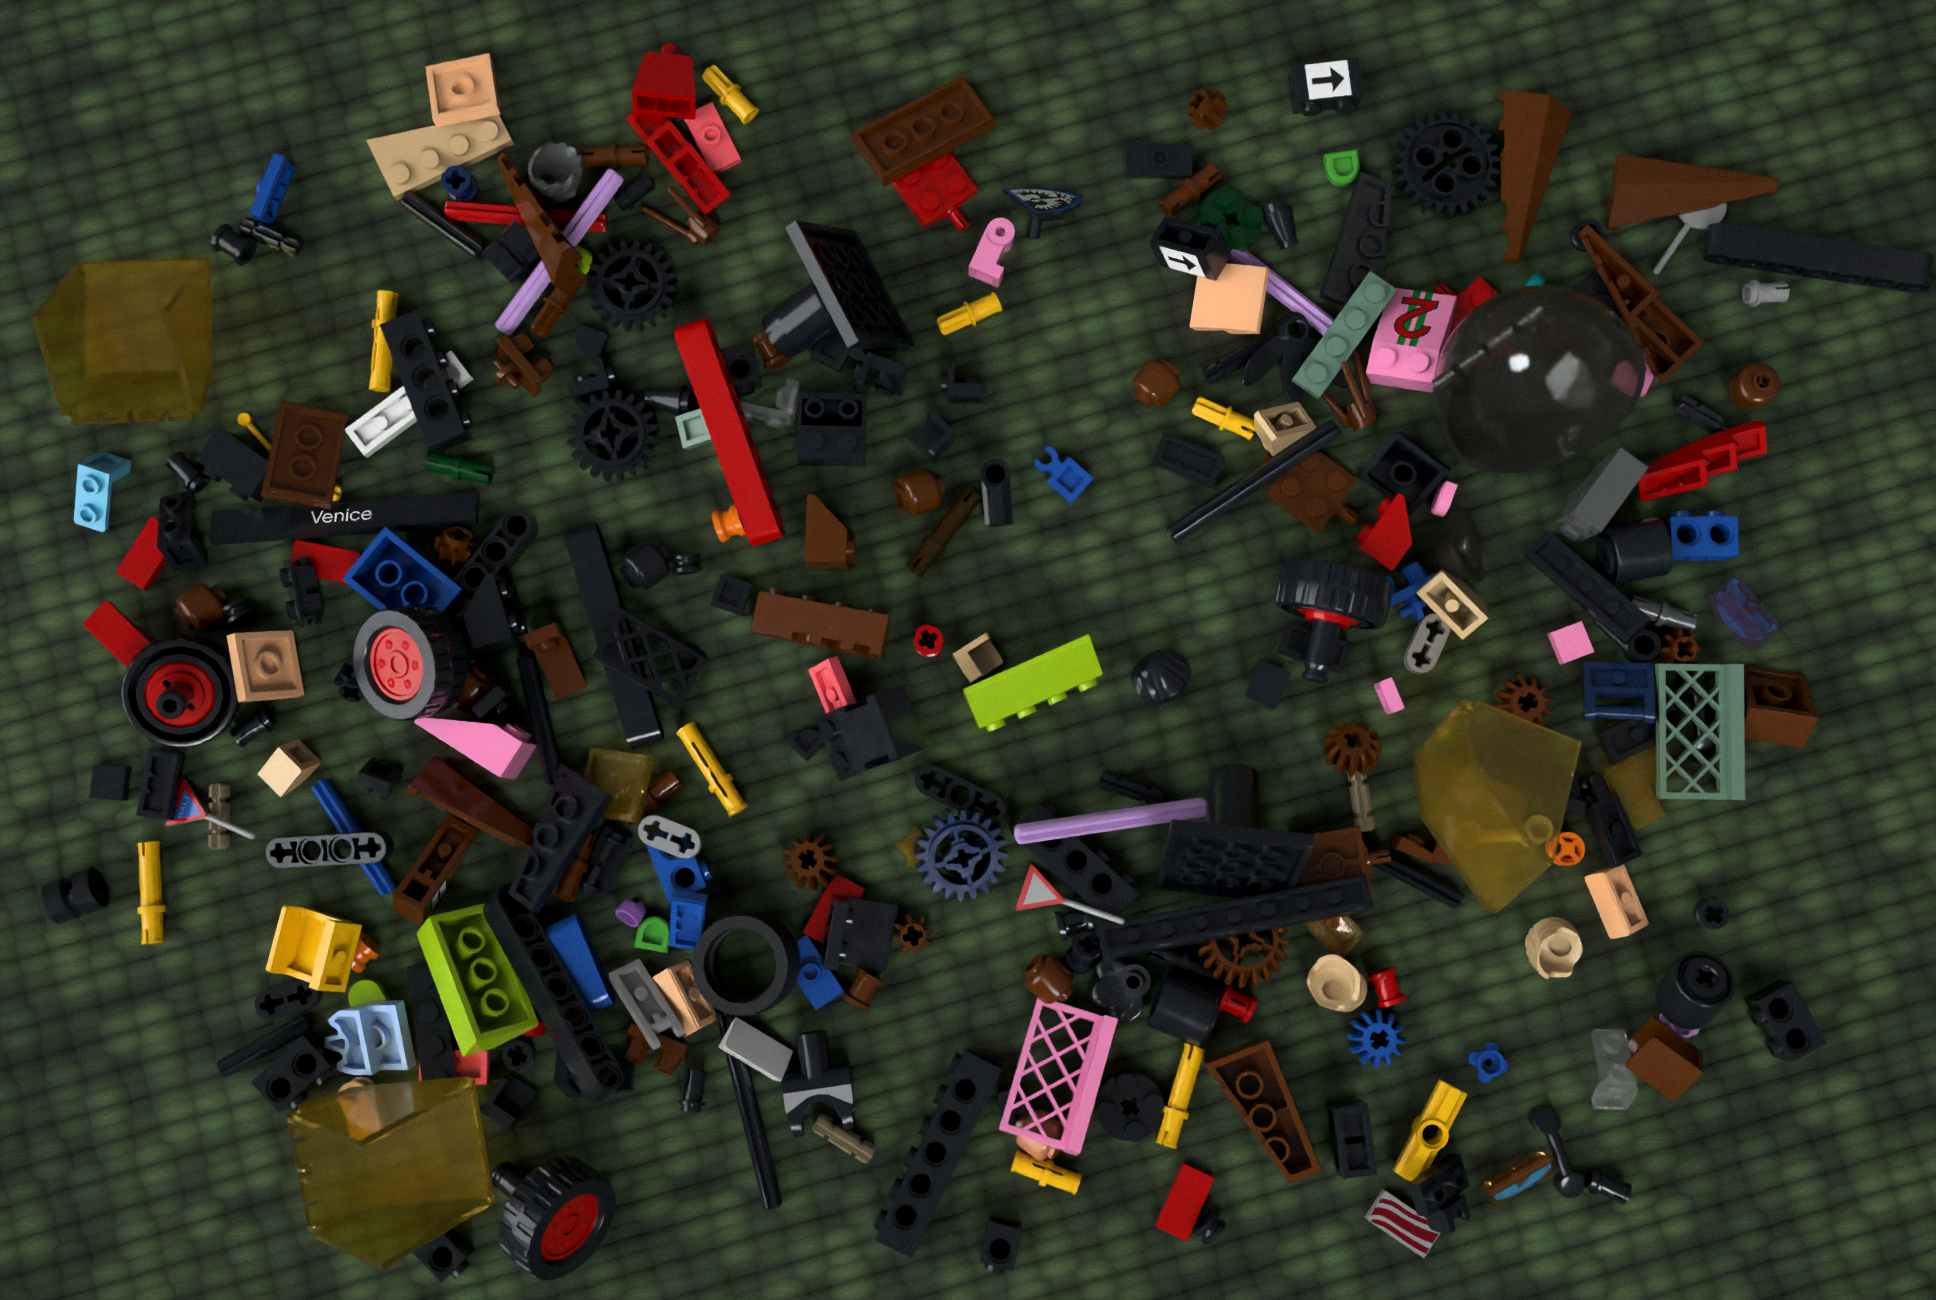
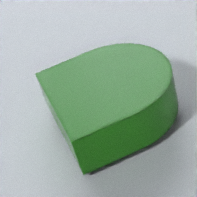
M1357 149L1324 154L1325 174L1333 185L1345 187L1354 182L1360 170Z
M660 916L646 918L638 927L634 947L669 953L670 923Z

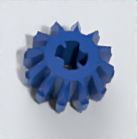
M1375 1008L1371 1019L1366 1011H1362L1360 1013L1363 1020L1362 1024L1355 1020L1350 1022L1352 1027L1358 1029L1357 1033H1347V1039L1357 1041L1349 1048L1350 1052L1353 1054L1361 1052L1358 1061L1365 1064L1370 1059L1371 1066L1374 1068H1379L1381 1058L1388 1066L1392 1065L1393 1060L1390 1054L1393 1053L1399 1057L1403 1054L1400 1049L1396 1048V1044L1406 1043L1405 1037L1396 1035L1404 1029L1403 1024H1393L1395 1015L1390 1012L1383 1017L1382 1011ZM1373 1032L1383 1037L1380 1044L1370 1039Z

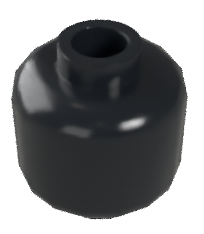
M645 540L622 556V566L619 569L624 579L632 588L636 589L639 587L643 590H648L669 575L668 561L671 560V557L663 545L658 544L655 546L653 543Z

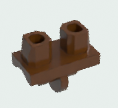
M524 333L511 339L506 334L498 338L497 343L500 346L496 350V355L499 359L493 363L494 367L498 370L494 376L496 384L503 386L509 383L513 389H517L522 384L533 398L540 394L542 384L552 376V365L544 357L539 358L532 364L529 363L525 357L533 352L534 346Z
M631 1023L627 1030L628 1043L625 1051V1058L627 1060L642 1064L648 1050L659 1053L654 1066L655 1070L668 1076H672L680 1062L685 1063L689 1054L687 1052L688 1045L676 1041L679 1037H676L671 1028L656 1034L661 1047L653 1050L639 1027Z

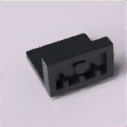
M832 894L820 955V962L823 968L837 971L838 964L886 971L898 906L894 903Z

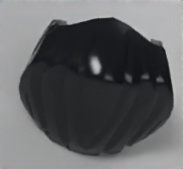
M1157 650L1146 655L1133 668L1131 673L1132 683L1139 696L1146 703L1156 707L1179 699L1186 688L1192 671L1187 660L1182 655L1175 652Z

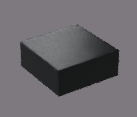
M721 574L710 605L743 617L754 585Z
M93 764L89 798L128 801L132 767Z

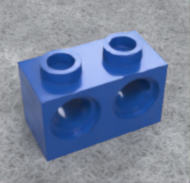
M1691 511L1672 512L1671 517L1662 520L1671 541L1672 561H1727L1739 556L1738 516H1725V511L1704 512L1703 517H1692ZM1678 528H1681L1686 532V543H1682L1678 539ZM1711 528L1719 532V543L1712 540L1710 536Z
M663 831L651 836L650 839L653 840L655 836L667 838L669 833ZM689 833L686 837H678L682 841V852L684 853L687 849H694L695 843L691 841L692 835ZM646 844L668 903L671 902L674 889L696 893L711 886L709 879L713 878L706 859L701 861L698 854L691 858H679ZM684 868L691 869L695 874V881L690 887L683 886L679 881V873Z

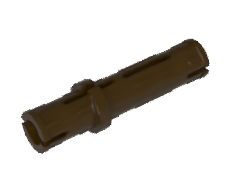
M967 487L963 489L961 495L931 534L923 537L921 540L923 544L905 565L912 573L916 572L918 577L923 578L936 558L944 555L946 545L982 501L978 494L975 492L970 493L971 489Z

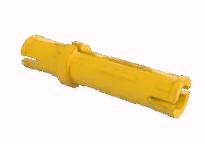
M385 290L377 291L376 314L371 325L374 328V342L369 390L376 392H391L393 358L380 324L397 318L399 294Z
M690 722L676 732L677 736L680 737L710 784L708 789L711 793L715 792L728 812V816L732 817L745 809L748 805L733 785L732 781L734 778L730 773L726 774L712 749L696 727L695 722Z
M160 841L137 843L141 898L140 907H137V912L141 914L142 945L165 943L163 912H166V905H163Z
M1184 1043V1050L1167 1105H1164L1162 1110L1164 1117L1158 1137L1155 1140L1156 1143L1165 1144L1164 1146L1173 1149L1177 1148L1184 1119L1188 1120L1189 1112L1186 1111L1206 1049Z

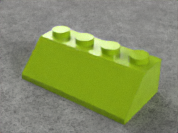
M1087 634L964 688L963 694L979 730L986 727L989 733L1007 725L1004 719L1017 714L1019 719L1037 712L1035 705L1048 701L1049 706L1067 699V691L1078 687L1079 691L1083 692L1098 685L1096 679L1101 677L1103 673L1090 636Z
M485 903L429 916L416 933L462 1057L493 1049L539 1025L526 991L484 917L483 907Z

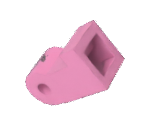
M1000 217L990 221L969 264V276L997 288L1004 275V267L1000 266L999 263L1003 254L1011 249L1014 242L1015 230L1009 220Z

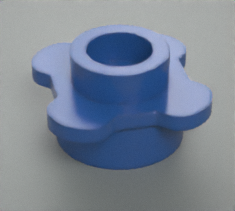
M1487 1042L1483 1049L1478 1052L1472 1051L1468 1055V1062L1476 1068L1478 1072L1477 1078L1481 1082L1488 1083L1492 1077H1496L1508 1070V1062L1498 1052L1499 1047L1496 1043ZM1490 1059L1491 1064L1487 1066L1485 1061Z

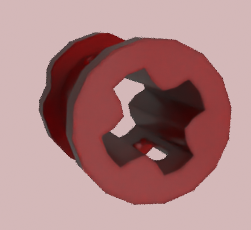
M923 625L916 630L913 643L920 655L930 658L939 654L943 648V636L937 627ZM928 633L930 637L936 636L938 638L934 641L933 649H929L926 645H919L923 641V634Z
M1396 966L1385 967L1367 974L1368 980L1373 981L1379 998L1377 1002L1378 1008L1393 1006L1408 999L1406 993H1402L1395 975L1398 971Z
M1224 984L1219 993V999L1221 1000L1219 1012L1221 1010L1239 1017L1240 1022L1247 1024L1256 1008L1258 997L1255 995H1245L1233 989L1232 984Z

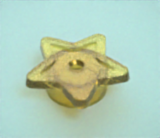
M916 825L911 826L908 838L895 843V847L906 854L907 868H911L917 862L923 860L915 857L914 846L918 844L916 840L918 836L927 837L928 835H923Z

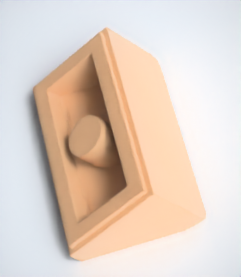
M1624 864L1615 868H1609L1608 866L1585 876L1586 884L1611 939L1629 936L1649 925Z
M688 959L665 969L652 978L683 1026L685 1034L681 1036L682 1038L717 1020L714 1008L703 998V995L700 994L699 989L696 987L692 974V965Z

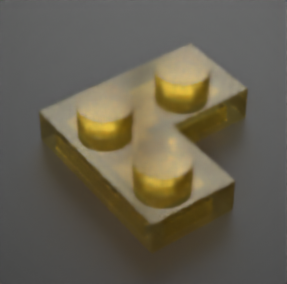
M1656 745L1600 771L1611 791L1618 793L1633 831H1637L1666 816L1650 785L1656 783ZM1666 747V752H1667L1668 755L1672 758L1670 752L1668 751V749H1667V747ZM1666 761V769H1667L1670 765H1669L1668 762Z

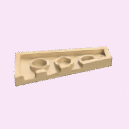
M500 114L438 128L436 125L366 140L393 197L397 201L407 192L415 193L440 181L442 174L451 166L456 165L466 168L514 145Z

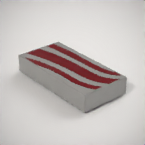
M1385 1189L1381 1190L1365 1215L1368 1221L1422 1258H1425L1441 1233L1431 1230L1424 1216L1417 1215V1211Z

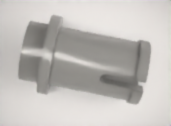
M1752 280L1749 284L1743 286L1742 299L1745 304H1749L1752 307H1756L1760 303H1784L1789 298L1790 290L1782 288L1789 285L1786 281L1760 283L1758 280Z

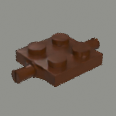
M1268 451L1261 461L1266 462L1273 456ZM1320 451L1315 452L1274 479L1273 484L1265 493L1266 497L1317 534L1336 515L1351 526L1361 516L1345 505L1348 493L1358 479Z
M1360 826L1313 833V849L1300 875L1299 884L1306 886L1366 875L1370 893H1373L1370 881L1371 865L1391 863L1390 856L1377 858L1378 856L1390 855L1389 848L1368 852L1362 840Z

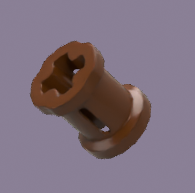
M765 331L751 340L753 347L758 348L765 362L763 367L766 372L777 370L792 359L784 357L774 348L767 338Z
M858 967L856 970L858 975L849 992H844L842 998L868 1012L871 1007L869 1002L877 987L883 985L884 980L870 971Z

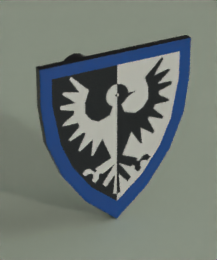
M1046 188L1003 189L1006 195L1030 212L1027 237L1030 239L1040 238L1042 221L1063 220L1065 213L1079 207L1084 199V196Z

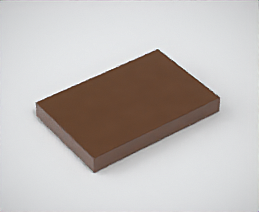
M280 401L261 496L331 509L346 434L344 429L347 428L349 414Z

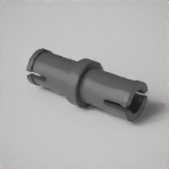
M1630 594L1628 597L1633 604L1650 617V621H1652L1654 626L1661 627L1665 625L1675 629L1682 628V631L1686 633H1691L1696 626L1697 613L1672 607L1669 605V602L1664 600L1655 602L1635 594Z

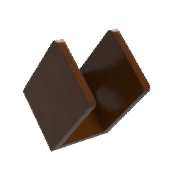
M1651 1016L1625 1042V1047L1633 1053L1625 1063L1626 1068L1672 1102L1704 1073L1702 1051L1655 1016Z

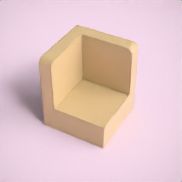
M987 632L953 653V658L970 684L1003 664V660L991 643Z

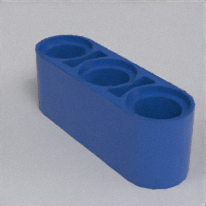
M575 913L545 926V933L590 1014L614 1004L615 997L580 915Z

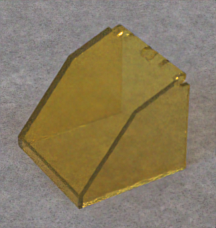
M209 257L78 262L31 316L61 416H69L72 425L98 424L100 417H102L100 420L102 424L131 423L132 417L136 423L164 422L166 414H169L167 417L168 421H193L196 413H203L212 374V269Z
M1461 700L1414 756L1415 765L1413 766L1420 817L1482 907L1497 914L1553 864L1582 742L1478 700H1475L1473 705L1467 700Z
M465 1076L357 1086L298 1104L299 1109L286 1116L290 1140L304 1136V1139L292 1144L296 1171L303 1172L298 1175L302 1202L305 1203L316 1198V1201L304 1206L308 1230L315 1231L313 1232L314 1239L382 1270L495 1203L475 1079Z

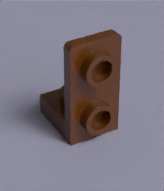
M554 622L523 636L527 647L536 651L556 699H562L587 687L582 671L561 625Z

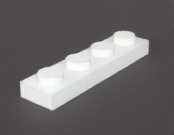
M449 351L446 355L450 367H447L446 370L449 378H454L461 389L472 381L473 377L452 351ZM430 374L425 378L424 388L434 385L436 374ZM404 386L344 429L365 457H370L417 422Z

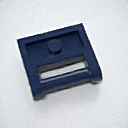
M1583 662V721H1595V718L1642 720V723L1654 724L1655 688L1653 663ZM1595 697L1642 699V706L1595 705Z

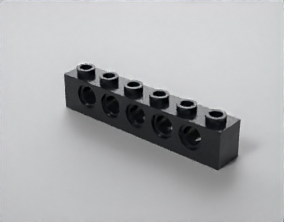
M966 1047L962 1055L955 1053L947 1070L952 1073V1076L947 1086L942 1083L940 1084L933 1099V1103L938 1106L932 1117L925 1116L918 1131V1134L923 1136L918 1148L911 1146L903 1163L908 1169L903 1179L896 1177L888 1194V1197L892 1198L893 1201L888 1211L881 1209L873 1228L878 1230L875 1241L913 1259L1002 1070L1001 1064ZM962 1079L971 1080L976 1087L974 1093L969 1096L960 1095L956 1090L957 1083ZM949 1110L957 1112L961 1117L960 1123L955 1127L945 1126L941 1121L943 1113ZM932 1142H939L944 1145L946 1153L940 1158H932L926 1151L927 1146ZM922 1173L927 1175L931 1180L930 1186L923 1190L915 1188L912 1184V1178L916 1174ZM903 1205H909L914 1208L916 1216L910 1221H904L897 1215L898 1208Z

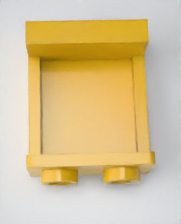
M283 905L266 971L286 974L309 982V988L318 991L345 992L362 925L309 907Z

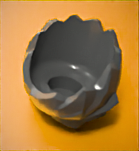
M553 141L547 142L534 152L528 164L527 175L532 188L550 205L569 201L570 198L576 196V191L581 184L584 170L583 156L578 155L576 147H569L565 142L559 144Z

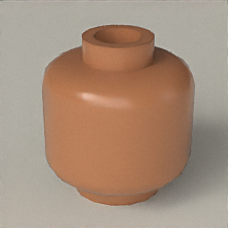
M1042 1108L1034 1111L1038 1120L1050 1114ZM1024 1113L1015 1126L1024 1128L1033 1123L1030 1114ZM1053 1116L1040 1123L1047 1137L1061 1140L1064 1127L1058 1119ZM1036 1126L1028 1130L1040 1134ZM1020 1136L1016 1137L1017 1145L1038 1161H1042L1047 1157L1052 1160L1061 1150Z

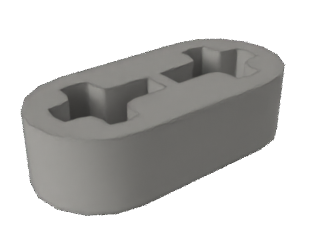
M1436 613L1429 614L1420 620L1404 653V665L1411 673L1423 674L1432 670L1447 641L1450 627ZM1437 621V628L1441 630V634L1434 635L1429 642L1427 638L1430 630L1426 627V624ZM1423 646H1425L1427 649L1424 653V659L1428 660V662L1417 667L1415 666L1416 659L1412 657V654L1420 653Z
M657 815L647 816L639 824L638 834L642 842L656 849L685 859L696 856L702 849L703 841L699 832L683 824ZM656 821L660 822L659 829L669 833L667 838L655 836L651 840L650 832L646 831L647 825H654ZM689 833L692 835L691 841L695 843L694 849H687L684 853L681 851L682 845L672 841L674 835L686 837Z

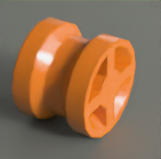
M735 504L730 505L728 510H715L711 512L715 531L722 543L729 541L732 536L739 535L742 537L746 535Z
M1555 832L1545 842L1544 852L1548 860L1554 864L1575 865L1584 857L1585 844L1582 838L1575 833Z
M362 931L360 932L351 967L357 973H361L366 969V963L370 959H376L381 955V950L377 944Z

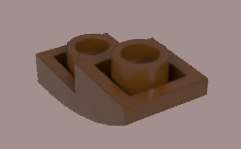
M1408 833L1406 838L1396 835L1390 845L1400 852L1434 863L1466 865L1469 858L1460 854L1463 849L1461 846L1446 838L1442 843L1432 840L1426 850L1424 849L1427 844L1425 841Z

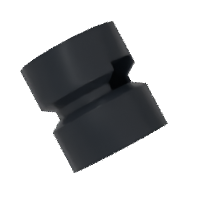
M513 221L501 233L503 239L501 242L494 240L481 252L511 284L523 274V265L525 263L533 264L540 257L531 236L516 221Z
M88 867L72 873L69 879L61 877L45 883L41 890L44 908L48 916L56 924H64L80 918L82 912L90 914L104 909L109 905L110 901L107 884L102 874L94 867Z

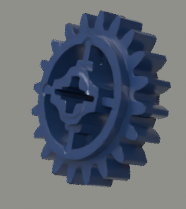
M960 807L958 815L954 817L948 808L945 812V820H941L937 815L933 816L936 824L935 827L923 825L928 836H918L916 838L917 843L924 848L914 850L915 857L923 859L917 862L915 866L918 872H924L921 876L924 884L933 881L930 888L934 894L943 888L945 899H948L953 891H955L959 901L963 900L964 892L966 891L969 892L973 899H976V888L979 887L982 891L988 893L989 890L986 882L988 880L997 884L999 882L994 871L1006 870L1005 866L998 860L1008 858L1006 850L1000 848L1007 844L1003 836H997L1001 832L997 824L990 826L992 820L989 815H985L979 820V812L974 808L970 816L967 817L965 809ZM961 830L973 831L984 839L976 842L975 838H965ZM948 835L947 844L939 849V854L935 855L939 843ZM964 849V858L962 859L957 857L958 850ZM986 853L983 864L974 872L975 864L983 858L982 854ZM945 866L947 870H957L961 877L948 876L938 868Z

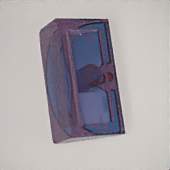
M1737 575L1728 580L1706 600L1708 606L1748 651L1766 642L1780 626Z

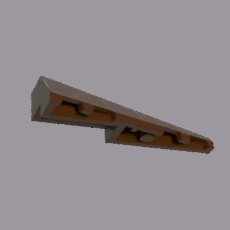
M1504 90L1499 92L1498 102H1502L1504 107V119L1499 121V131L1504 132L1505 150L1500 153L1501 202L1506 203L1507 220L1502 222V232L1507 233L1508 251L1503 254V260L1511 265L1520 262L1572 110L1551 95Z
M503 152L498 156L497 165L552 284L565 294L570 295L587 279V276L577 265L583 257L558 227L561 224L559 219L532 188L529 181L510 157Z
M1619 154L1612 165L1611 197L1607 203L1606 230H1616L1619 226L1636 223V225L1643 224L1650 219L1663 216L1670 218L1714 208L1722 203L1735 200L1742 202L1746 201L1749 197L1768 193V195H1773L1777 191L1779 178Z
M1587 224L1578 235L1655 380L1659 385H1662L1705 342L1656 297L1659 292Z
M434 756L405 791L413 796H421L435 804V807L446 810L465 820V822L511 845L515 843L528 851L531 849L534 841V836L532 835L534 828L442 757Z

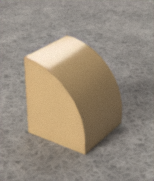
M299 739L279 746L258 772V775L280 797H283L305 781L320 765L321 761Z

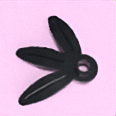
M1288 312L1279 319L1277 323L1278 335L1262 344L1246 364L1242 376L1244 386L1248 387L1265 376L1282 354L1281 381L1284 394L1289 404L1294 402L1301 404L1304 389L1291 380L1303 365L1302 355L1307 359L1319 343L1314 338L1308 336L1309 323L1301 313ZM1291 322L1295 325V332L1292 335L1288 332V325ZM1341 368L1331 383L1347 388L1348 383Z

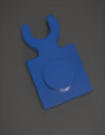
M1047 446L1045 453L1051 457L1052 461L1045 465L1035 459L1033 465L1039 472L1052 475L1047 484L1072 505L1094 478L1070 457L1062 464L1058 460L1056 450Z

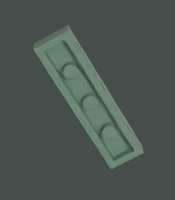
M1370 271L1291 381L1319 399L1341 369V363L1347 361L1397 289Z

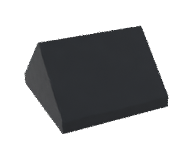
M1397 428L1386 438L1358 477L1385 497L1389 495L1392 498L1395 493L1403 495L1405 497L1407 514L1411 516L1449 473L1451 468Z

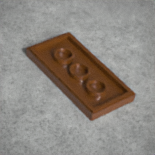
M961 75L856 130L850 136L851 141L884 187L996 128V119L966 78Z

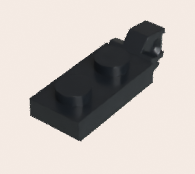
M1600 772L1577 779L1583 795L1582 800L1587 802L1585 810L1609 868L1619 867L1642 856V851L1618 793H1613L1609 786H1605Z

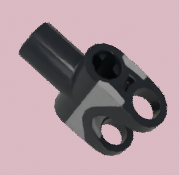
M826 1030L796 1034L800 1071L786 1072L782 1078L784 1105L793 1136L795 1138L804 1136L803 1119L806 1118V1110L811 1104L816 1102H827L833 1105L839 1117H842L844 1130L854 1129L855 1093L850 1064L831 1066Z

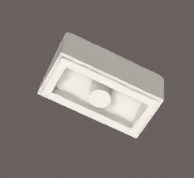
M737 1017L732 1021L718 1046L774 1081L782 1080L793 1052Z

